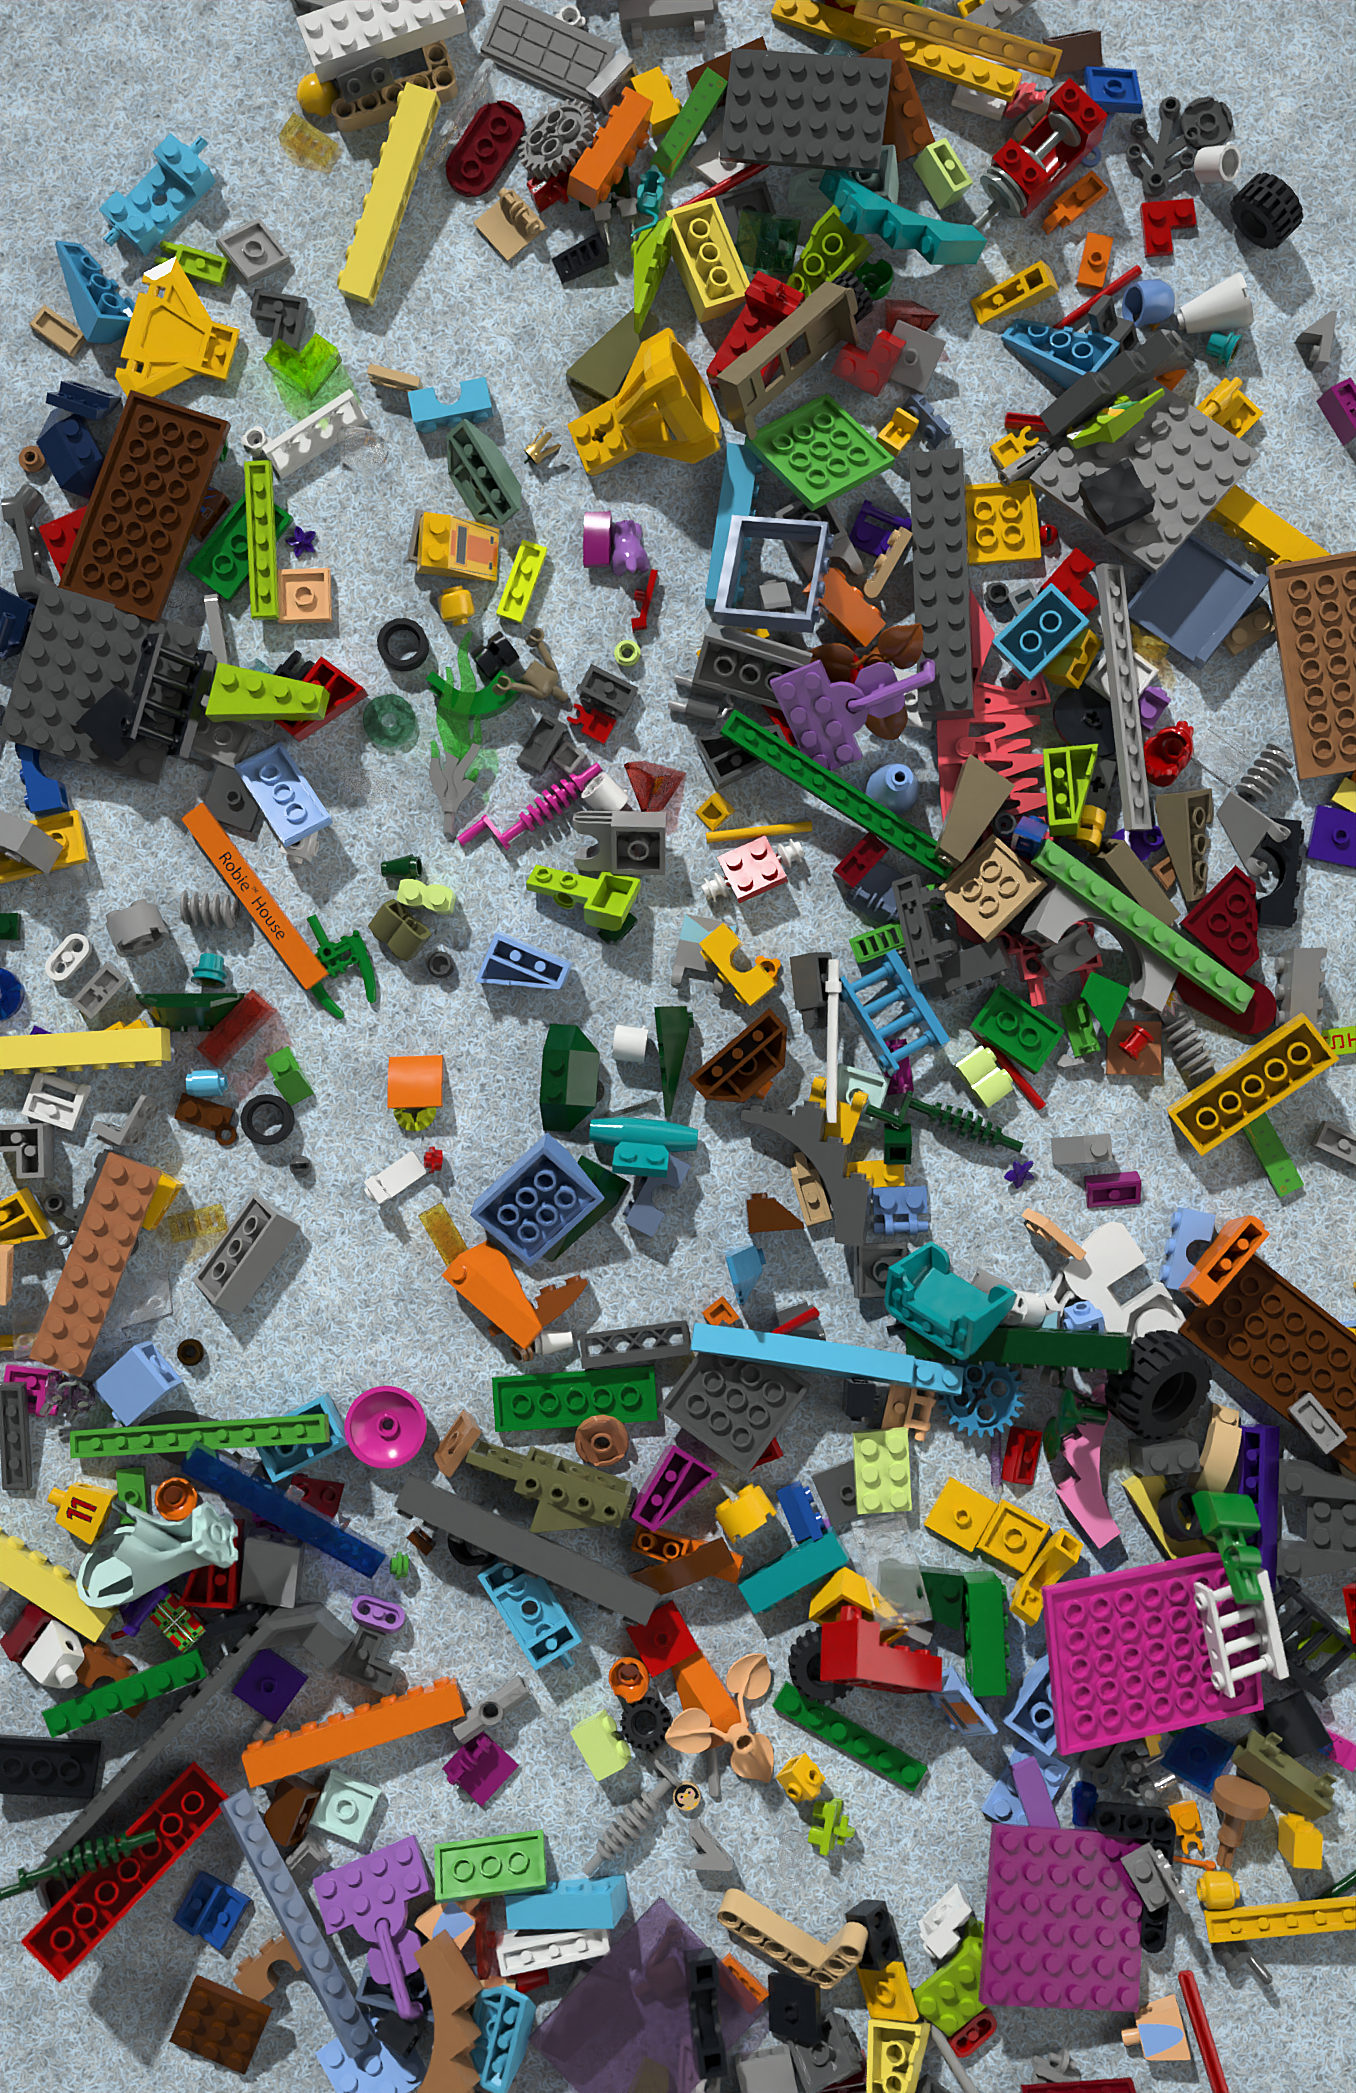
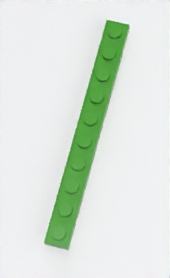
M1050 839L1042 841L1031 862L1032 865L1235 1013L1241 1014L1245 1012L1255 992L1254 989Z
M326 1413L70 1431V1459L330 1442L329 1415Z

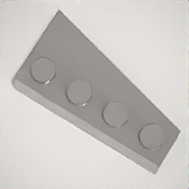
M0 810V853L16 862H22L48 874L63 846L34 824Z
M1292 948L1279 953V957H1276L1274 969L1276 973H1279V984L1275 986V999L1279 1000V1011H1276L1275 1016L1276 1027L1280 1028L1302 1012L1321 1035L1322 1023L1317 1021V1015H1320L1322 1012L1324 999L1319 994V988L1322 982H1325L1326 971L1321 970L1320 966L1321 958H1327V948Z

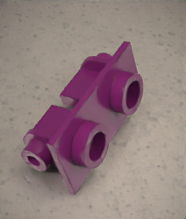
M895 1039L886 1041L885 1044L892 1053L907 1045L906 1039ZM908 1056L897 1062L900 1068L895 1075L890 1077L887 1071L884 1072V1077L891 1079L887 1095L907 1093V1090L914 1092Z

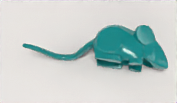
M652 165L644 174H640L641 183L637 189V211L640 214L653 217L654 220L650 224L634 230L630 235L631 238L641 231L653 228L658 222V214L664 200L663 183L665 182V177L662 176L657 165Z

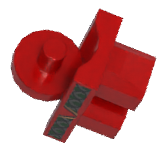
M570 164L567 166V172L561 169L557 177L551 173L548 179L540 180L537 177H533L527 182V187L535 206L541 213L558 200L563 205L569 202L567 188L569 174L571 173Z

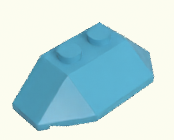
M506 1985L481 1990L477 1995L472 2016L482 2034L473 2041L476 2047L470 2051L471 2059L481 2078L478 2082L479 2085L492 2093L508 2092L525 2057L537 2008L529 1997Z

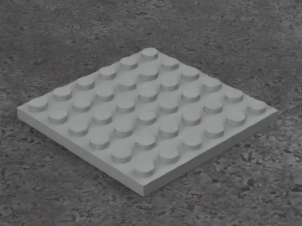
M1150 379L1125 393L1130 401L1133 402L1145 399L1160 388L1164 389L1165 394L1144 412L1145 417L1114 443L1096 442L1075 449L1069 444L1066 437L1029 478V483L1156 575L1258 460L1260 453L1158 381ZM1110 402L1109 404H1107L1106 406H1104L1103 408H1101L1100 410H1098L1096 413H1094L1092 416H1090L1088 419H1086V420H1085L1084 422H1082L1080 425H1082V424L1088 422L1090 419H1092L1096 414H1098L1099 412H1101L1103 409H1106V408L1112 406V402ZM1129 458L1140 481L1155 499L1153 512L1104 536L1078 493L1081 481L1100 475L1119 462Z

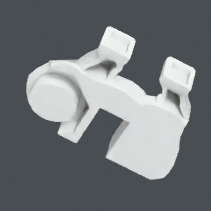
M1107 1222L1095 1229L1080 1245L1087 1252L1082 1260L1079 1261L1072 1257L1060 1266L1049 1292L1040 1295L1045 1302L1046 1310L1061 1311L1060 1317H1062L1063 1308L1069 1299L1073 1300L1078 1296L1085 1301L1089 1300L1096 1309L1101 1310L1105 1320L1104 1330L1131 1332V1345L1134 1339L1144 1337V1334L1150 1331L1167 1330L1181 1335L1178 1333V1328L1185 1321L1182 1311L1172 1301L1173 1298L1163 1283H1153L1122 1305L1110 1289L1109 1285L1147 1261L1123 1223Z

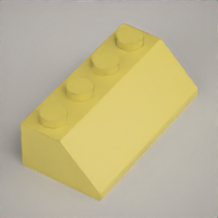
M715 198L666 211L664 218L667 216L673 218L671 254L699 322L702 323L722 317L746 301L744 293L750 282Z

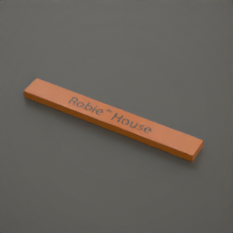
M200 803L181 819L303 987L309 990L327 977L329 973L206 804Z

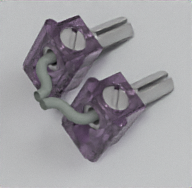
M49 1372L48 1379L45 1382L46 1401L39 1410L40 1415L48 1416L54 1405L62 1406L65 1400L70 1399L69 1386H72V1407L65 1416V1420L67 1422L70 1421V1423L73 1422L80 1411L87 1413L91 1406L96 1404L93 1382L79 1378L69 1382L68 1376Z

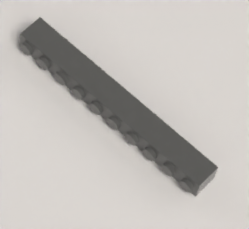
M409 1473L394 1504V1507L398 1508L397 1513L411 1520L415 1516L423 1520L422 1525L430 1530L437 1532L438 1528L447 1531L449 1532L448 1538L461 1544L463 1540L474 1544L472 1549L483 1555H488V1552L499 1556L497 1561L506 1566L513 1567L516 1564L524 1568L522 1572L529 1577L538 1579L541 1576L548 1579L547 1584L559 1591L567 1588L574 1592L572 1595L574 1598L585 1603L590 1599L599 1604L597 1608L610 1615L615 1611L623 1615V1621L635 1627L639 1623L646 1626L660 1596L657 1590L538 1533L530 1532L529 1529L412 1473Z

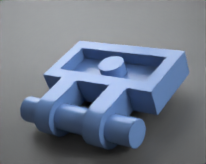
M927 1186L872 1188L873 1215L884 1214V1222L873 1223L874 1233H884L885 1236H893V1233L908 1232L909 1235H918V1232H928V1221H917V1213H928ZM893 1214H908V1222H893Z

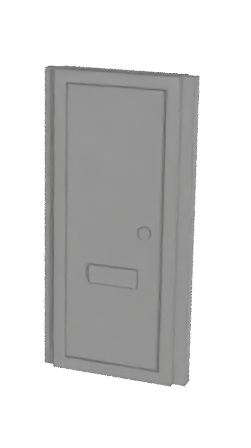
M500 0L481 45L479 56L572 100L577 99L579 103L583 101L586 106L592 108L594 101L588 95L586 88L614 58L617 46L519 0Z

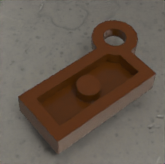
M182 1093L174 1116L175 1119L215 1131L216 1140L222 1145H231L237 1139V1131L230 1125L235 1109ZM224 1130L231 1132L230 1139L224 1140L221 1134Z

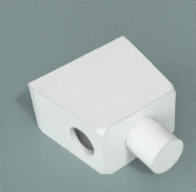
M51 1620L21 1663L40 1684L62 1689L70 1688L76 1684L78 1677L75 1672L83 1662L85 1655L75 1629L65 1623Z

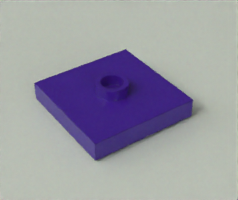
M1317 805L1315 807L1305 858L1356 869V813Z
M262 1649L232 1690V1693L276 1724L309 1676L272 1649Z

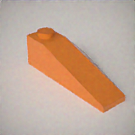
M489 1240L459 1254L441 1275L523 1349L527 1350L544 1328L531 1303L527 1300L521 1288L522 1285L511 1268V1263Z
M702 1650L697 1651L671 1667L683 1711L690 1708H698L705 1711L710 1717V1727H714L725 1734L728 1733L729 1728L733 1724L741 1723L737 1701ZM746 1716V1720H747V1722H748V1727H747V1728H750L749 1720H748V1718H747V1716ZM710 1733L711 1744L704 1751L727 1744L728 1742H725L718 1735Z

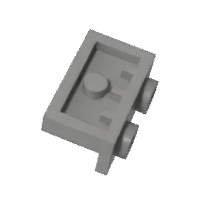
M1076 923L1069 927L1063 933L1065 937L1059 940L1057 944L1040 947L1043 952L1036 957L1054 983L1101 952L1086 929L1089 927L1086 923L1080 927Z

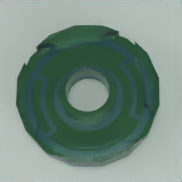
M387 694L374 698L366 706L363 713V725L367 736L376 744L383 747H397L405 743L412 736L416 727V715L412 706L403 697ZM386 714H394L396 716L394 726H383L382 719Z

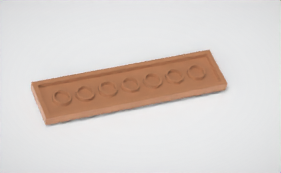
M113 1152L108 1153L31 1350L30 1359L78 1377L84 1375L163 1171Z

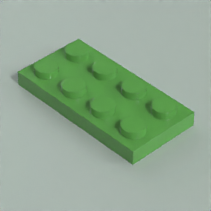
M543 1829L434 1844L435 1901L437 1904L547 1889L545 1836Z

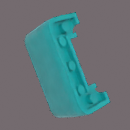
M930 1241L888 1268L884 1298L885 1307L890 1315L956 1358L965 1360L978 1350L1013 1308L1016 1292L1000 1284L991 1288L989 1295L950 1272L948 1253Z

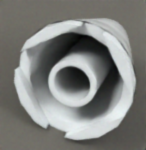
M1237 273L1180 307V314L1176 315L1179 331L1184 329L1186 334L1252 326V323H1254L1253 309L1250 296L1247 297L1244 289L1247 288L1243 275Z

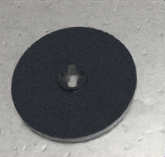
M1081 685L1079 689L1068 688L1062 692L1053 707V722L1061 739L1069 747L1098 744L1097 758L1114 754L1116 747L1111 702L1088 685Z

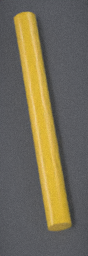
M812 821L707 832L706 841L707 843L811 832L813 831Z

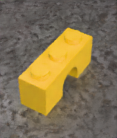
M722 923L699 943L703 949L700 951L701 955L709 964L712 962L716 964L720 969L717 974L727 985L731 982L737 990L734 993L743 1005L748 1003L750 1006H755L778 986L762 965L757 964L750 971L744 973L736 969L733 962L734 954L744 944L728 924Z

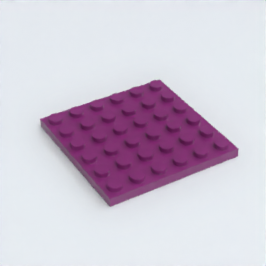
M992 1823L978 2001L983 2005L1138 2012L1142 1954L1140 1942L1142 1897L1123 1865L1121 1858L1145 1845L1146 1839L1107 1835L1099 1830Z

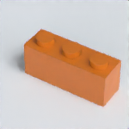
M829 567V572L824 574L822 581L825 582V595L823 599L819 598L818 606L821 607V612L857 648L867 647L886 625V622L881 618L882 614L873 605L869 606L863 600V593L856 587H851L845 581L846 576L836 567ZM812 581L802 591L808 599Z

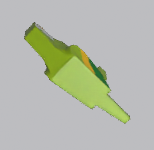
M1160 388L1145 399L1133 402L1130 401L1128 396L1119 392L1115 395L1116 400L1112 402V406L1103 409L1088 422L1074 429L1070 427L1067 430L1066 436L1069 444L1078 449L1096 442L1114 443L1145 417L1144 412L1165 394L1164 389Z

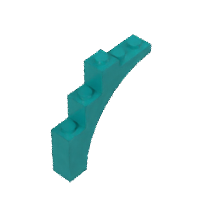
M826 169L818 187L841 211L839 219L853 234H878L891 249H916L930 265L977 264L988 241L973 225L939 221L902 208L865 188L845 171Z

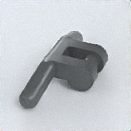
M1245 1940L1217 1942L1211 1947L1214 1954L1219 1955L1224 1962L1223 1967L1228 1974L1247 1962L1264 1984L1272 1983V1975L1255 1956ZM1232 1944L1239 1951V1954L1235 1957L1228 1950V1947Z

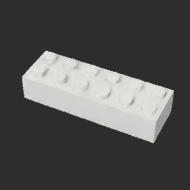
M344 0L296 18L319 83L334 79L337 75L381 56H384L387 60L468 31L465 13L460 0Z

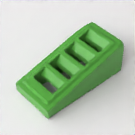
M900 920L849 939L859 965L881 957L893 949L899 950L905 947ZM891 929H895L900 943H894L890 933ZM881 933H885L890 947H884L880 937ZM869 938H875L879 951L874 952ZM864 941L869 955L864 956L859 942Z

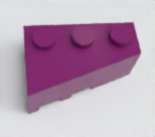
M667 1445L633 1502L628 1519L647 1531L655 1532L680 1510L689 1499L699 1493L708 1482L718 1476L719 1473L675 1445Z

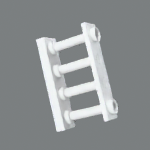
M1261 1567L1256 1571V1575L1265 1600L1258 1605L1249 1604L1247 1608L1222 1617H1218L1216 1603L1234 1597L1231 1586L1213 1591L1200 1582L1194 1583L1196 1593L1194 1601L1200 1611L1213 1672L1211 1680L1217 1690H1220L1230 1698L1235 1697L1233 1681L1263 1670L1279 1680L1289 1677L1268 1573ZM1254 1618L1256 1629L1253 1634L1224 1644L1221 1629ZM1259 1644L1261 1651L1259 1660L1230 1670L1227 1655Z

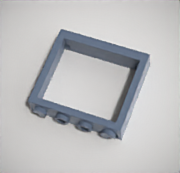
M732 515L714 607L717 625L813 633L815 623H819L821 617V607L818 606L819 598L823 599L825 595V582L822 581L824 574L829 572L830 559L827 557L828 550L833 549L834 534H830L828 522ZM745 537L819 543L806 615L732 608Z

